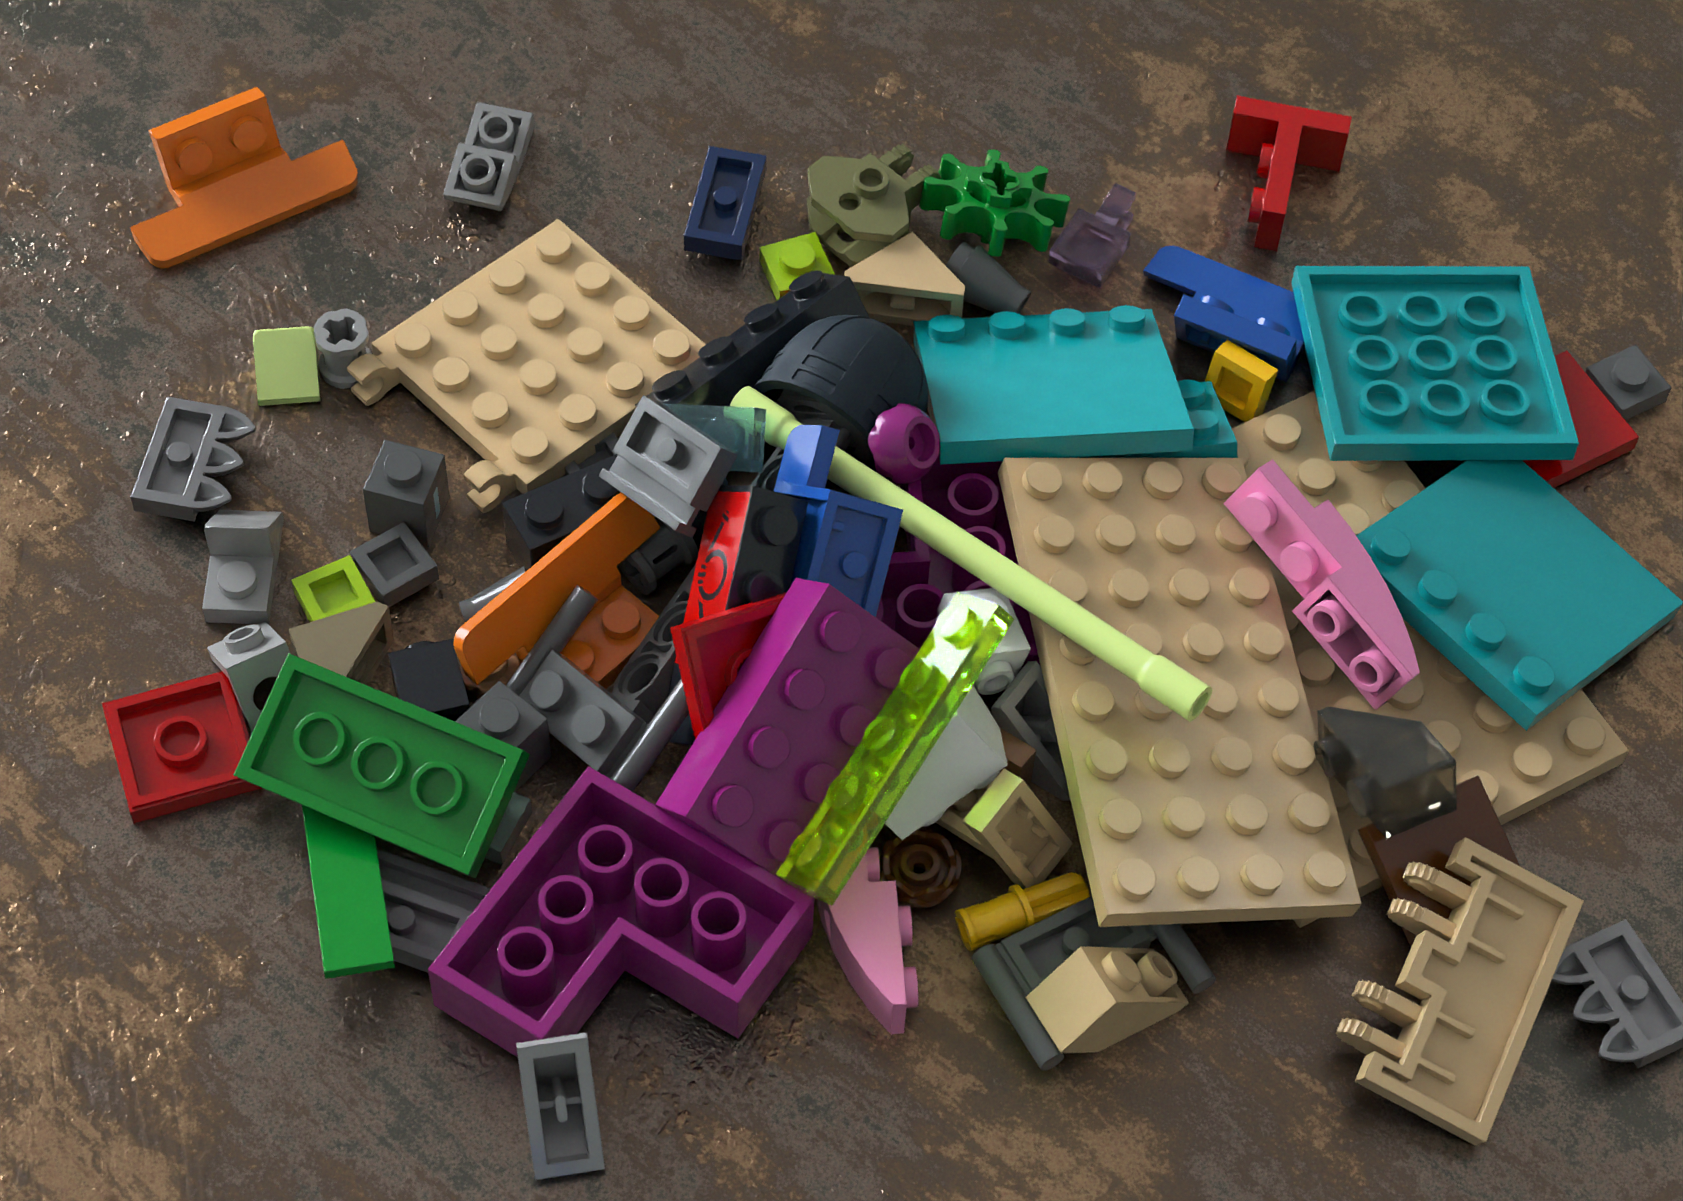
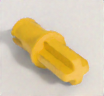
M1070 872L1022 889L1018 884L1011 885L1006 894L980 904L956 910L955 914L957 917H955V921L967 950L972 951L998 939L1014 935L1089 898L1090 895L1082 875Z

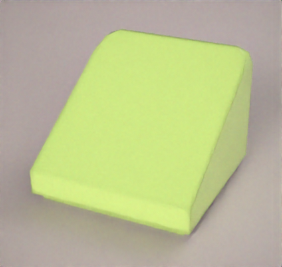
M303 326L254 331L253 348L258 405L320 402L319 352L314 328Z

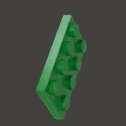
M288 653L233 775L476 879L530 754L513 745Z

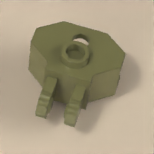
M898 144L879 159L872 153H869L863 159L824 155L807 168L810 196L807 198L806 207L810 233L816 232L820 243L850 267L909 234L911 211L919 205L925 177L941 178L938 171L929 164L927 166L924 165L922 168L920 167L918 171H915L906 179L902 178V175L911 167L910 165L915 157L911 153L912 151L904 144ZM844 231L856 240L845 242L838 235Z

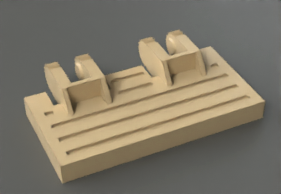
M1465 837L1455 843L1445 868L1470 881V886L1442 871L1436 870L1434 867L1428 866V864L1416 863L1414 861L1413 863L1409 862L1402 877L1404 882L1408 883V886L1452 909L1448 920L1427 908L1421 907L1415 902L1399 898L1397 900L1393 899L1387 912L1388 918L1392 922L1397 923L1398 926H1402L1416 935L1395 986L1422 1000L1420 1005L1369 980H1358L1352 994L1353 1000H1356L1358 1004L1402 1027L1398 1039L1376 1028H1372L1363 1021L1347 1017L1346 1019L1342 1018L1335 1034H1337L1341 1041L1366 1054L1354 1082L1476 1146L1487 1141L1583 900Z

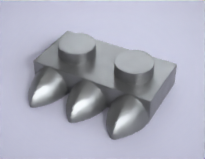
M167 397L130 496L134 511L195 521L198 512L213 510L232 501L228 490L210 477L226 475L244 466V462L239 454L223 443L237 441L254 433L256 428L252 421L241 412L226 406Z
M1626 919L1564 948L1551 981L1566 985L1582 984L1585 991L1575 1005L1573 1018L1589 1023H1608L1611 1027L1601 1043L1598 1053L1599 1057L1616 1062H1634L1636 1067L1640 1068L1683 1048V1002Z

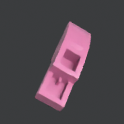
M1273 459L1259 467L1223 504L1303 597L1304 600L1292 612L1370 705L1377 710L1420 673L1413 644L1392 594L1364 546L1329 500L1314 508Z
M850 787L832 816L833 824H827L809 854L813 891L821 922L833 953L849 983L868 1010L890 1034H904L906 1008L918 1007L916 967H903L902 947L912 946L910 905L898 906L896 881H880L878 847L866 848L864 829L875 828V813L851 791Z

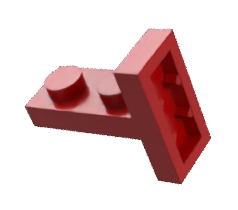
M1243 96L1236 97L1226 151L1260 157L1256 177L1267 179L1266 189L1254 187L1247 222L1259 224L1255 248L1278 251L1295 163L1340 172L1350 130L1351 116Z

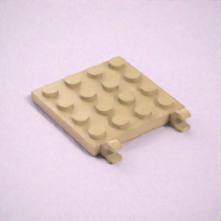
M557 219L371 343L373 354L359 356L348 365L347 371L358 381V383L351 387L352 393L366 406L376 403L390 389L401 383L485 459L472 465L463 476L474 488L467 493V499L482 513H486L495 508L507 495L516 489L524 494L559 479L565 475L566 465L574 460L579 465L596 453L595 445L614 432L616 437L620 436L636 409L635 404L641 400L643 395L647 396L653 392L652 385L654 382L670 372L683 370L699 358V350L706 344L568 226Z

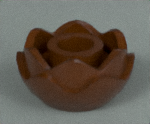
M917 829L903 840L898 836L890 838L882 849L879 861L880 881H896L897 901L905 906L910 905L912 908L932 907L946 900L955 891L961 873V857L957 849L953 848L944 836L928 829ZM920 867L925 870V873L916 874L913 870Z

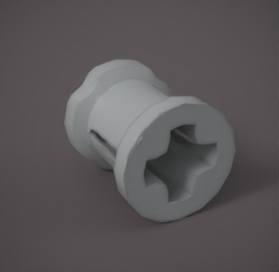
M350 309L329 311L318 318L314 325L316 344L322 352L319 357V370L323 380L329 385L340 389H351L358 381L348 373V365L361 355L372 354L370 349L366 347L369 340L366 320L357 311Z

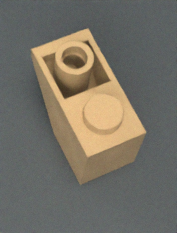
M1080 946L1025 997L1060 1053L1100 1052L1179 1012L1189 1003L1176 983L1178 976L1172 964L1163 955L1150 948Z

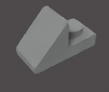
M219 510L205 524L204 532L210 553L202 606L205 622L260 624L266 622L269 625L284 521L283 512Z

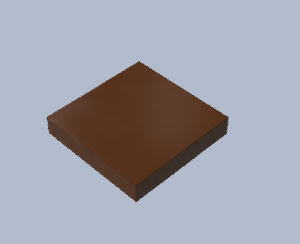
M1479 776L1467 779L1358 829L1390 902L1392 903L1393 899L1397 900V898L1409 900L1447 920L1452 909L1420 893V891L1413 889V887L1408 886V883L1404 882L1402 877L1409 862L1413 863L1414 861L1416 863L1428 864V866L1434 867L1436 870L1442 871L1470 886V881L1445 868L1455 843L1466 837L1520 866ZM1402 927L1412 947L1416 935Z

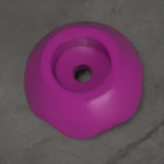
M898 403L894 408L885 410L878 415L875 426L868 435V446L873 453L875 467L879 474L892 478L896 484H908L921 479L931 470L939 454L940 437L935 424L924 411L910 404Z

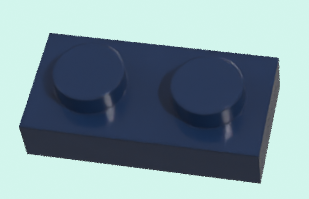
M709 146L684 233V251L742 261L766 174V155Z

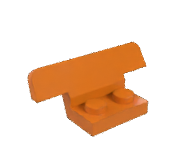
M255 87L149 130L167 188L179 207L131 226L130 229L134 241L150 264L158 268H170L350 193L357 186L358 171L344 140L291 161L286 151L280 146L266 96L258 87Z
M622 492L614 496L458 629L454 637V649L465 675L479 685L515 653L521 664L576 585H579L597 597L598 601L564 647L561 654L605 689L613 684L659 618V615L621 585V574L617 568V565L660 529L654 516Z

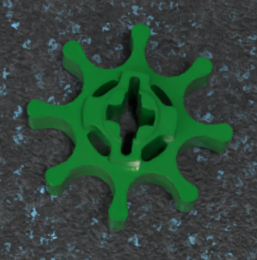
M990 149L987 151L985 165L982 167L968 166L961 163L952 154H943L938 172L941 178L925 177L919 208L924 211L944 212L940 237L951 240L959 233H975L980 237L981 243L989 244L988 254L993 257H1000L1002 255L1004 242L1007 238L1024 240L1037 251L1045 252L1048 250L1053 227L1062 228L1064 226L1070 197L1066 194H1049L1044 192L1048 169L1044 166H1036L1030 172L1018 173L1010 169L1008 162L1000 161V151Z

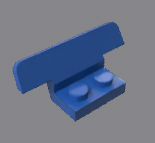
M1165 246L1159 249L1143 270L1144 277L1193 296L1190 297L1183 294L1175 311L1176 338L1212 353L1226 340H1229L1278 369L1276 378L1287 382L1305 348L1294 293L1178 246Z
M799 425L791 431L787 438L774 492L808 501L791 585L795 578L830 584L876 617L903 509L825 489L840 430L824 425Z

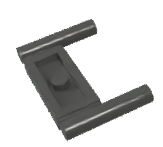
M576 585L506 686L546 717L549 732L591 768L634 792L689 714L682 679H680L648 724L561 654L564 647L598 601V598L589 591Z
M1092 896L1001 940L996 945L989 944L983 946L971 957L974 965L1042 1071L1049 1070L1059 1064L1064 1059V1054L1060 1053L1025 997L1080 946L1150 948L1151 941L1158 939L1194 994L1208 989L1216 981L1215 975L1180 924L1099 927Z

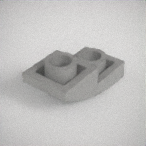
M477 102L465 144L458 142L443 193L444 199L502 211L514 187L536 124L533 113Z

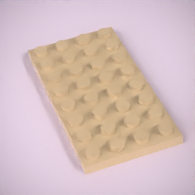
M1004 458L998 470V476L1018 565L1150 652L1166 657L1212 687L1210 700L1204 710L1196 719L1188 721L1142 691L1135 681L1029 612L1099 927L1352 917L1362 903L1269 557L1223 504L1247 480L1242 458Z

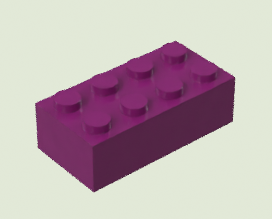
M795 578L754 644L749 657L745 659L738 670L734 683L728 686L713 711L714 717L708 728L706 727L704 731L699 733L655 804L657 807L790 885L930 657L830 584Z

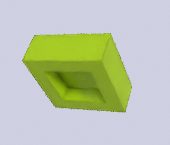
M816 232L759 247V262L776 300L790 292L789 285L805 273L819 270L822 273L835 275Z
M350 555L291 579L294 594L309 622L375 602Z

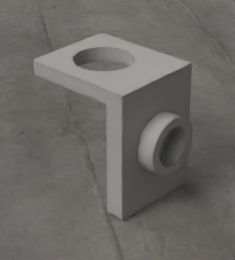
M266 622L238 628L226 635L222 641L207 647L212 661L229 678L251 733L262 712L254 704V690L265 678L278 677L287 654L290 653L286 641Z

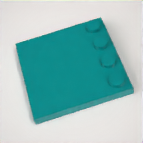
M1295 266L1291 284L1330 461L1574 459L1579 441L1529 266Z
M1122 305L1114 307L1110 311L1081 312L1076 309L1064 308L1055 310L1050 314L1021 315L1005 311L983 318L962 319L955 315H938L930 320L913 321L914 348L927 379L928 411L940 437V450L938 454L940 465L1003 461L1004 458H1071L1193 451L1194 428L1152 309Z
M1467 460L1356 535L1387 584L1402 618L1526 731L1672 620L1683 605V601L1522 460Z

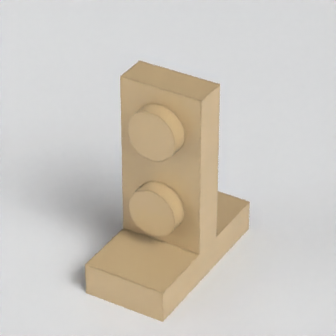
M1003 769L984 788L972 790L948 807L943 816L935 822L993 858L1012 882L1020 885L1022 889L1044 882L1073 845L1072 841L1024 780L1006 769Z

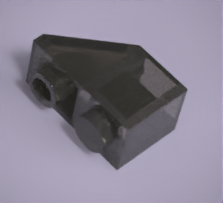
M1330 706L1317 711L1319 740L1314 742L1313 748L1319 764L1328 778L1335 777L1346 790L1355 812L1362 818L1368 816L1386 839L1457 810L1456 760L1421 721Z

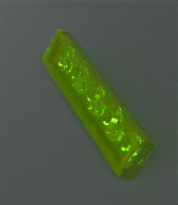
M958 591L956 592L949 605L938 616L935 627L913 661L902 672L899 683L883 708L866 728L863 739L839 776L830 784L825 798L811 820L792 843L789 854L776 872L778 877L831 906L834 904L1015 620L1000 605Z

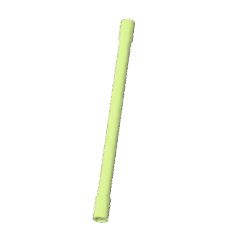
M751 386L742 388L735 395L728 410L730 419L771 446L780 447L783 450L791 431L795 427L803 425L796 420L791 412ZM837 446L835 447L828 480L853 496L903 509L899 525L901 528L1135 681L1142 691L1186 720L1193 721L1204 710L1210 700L1212 687L1166 657L1150 652Z

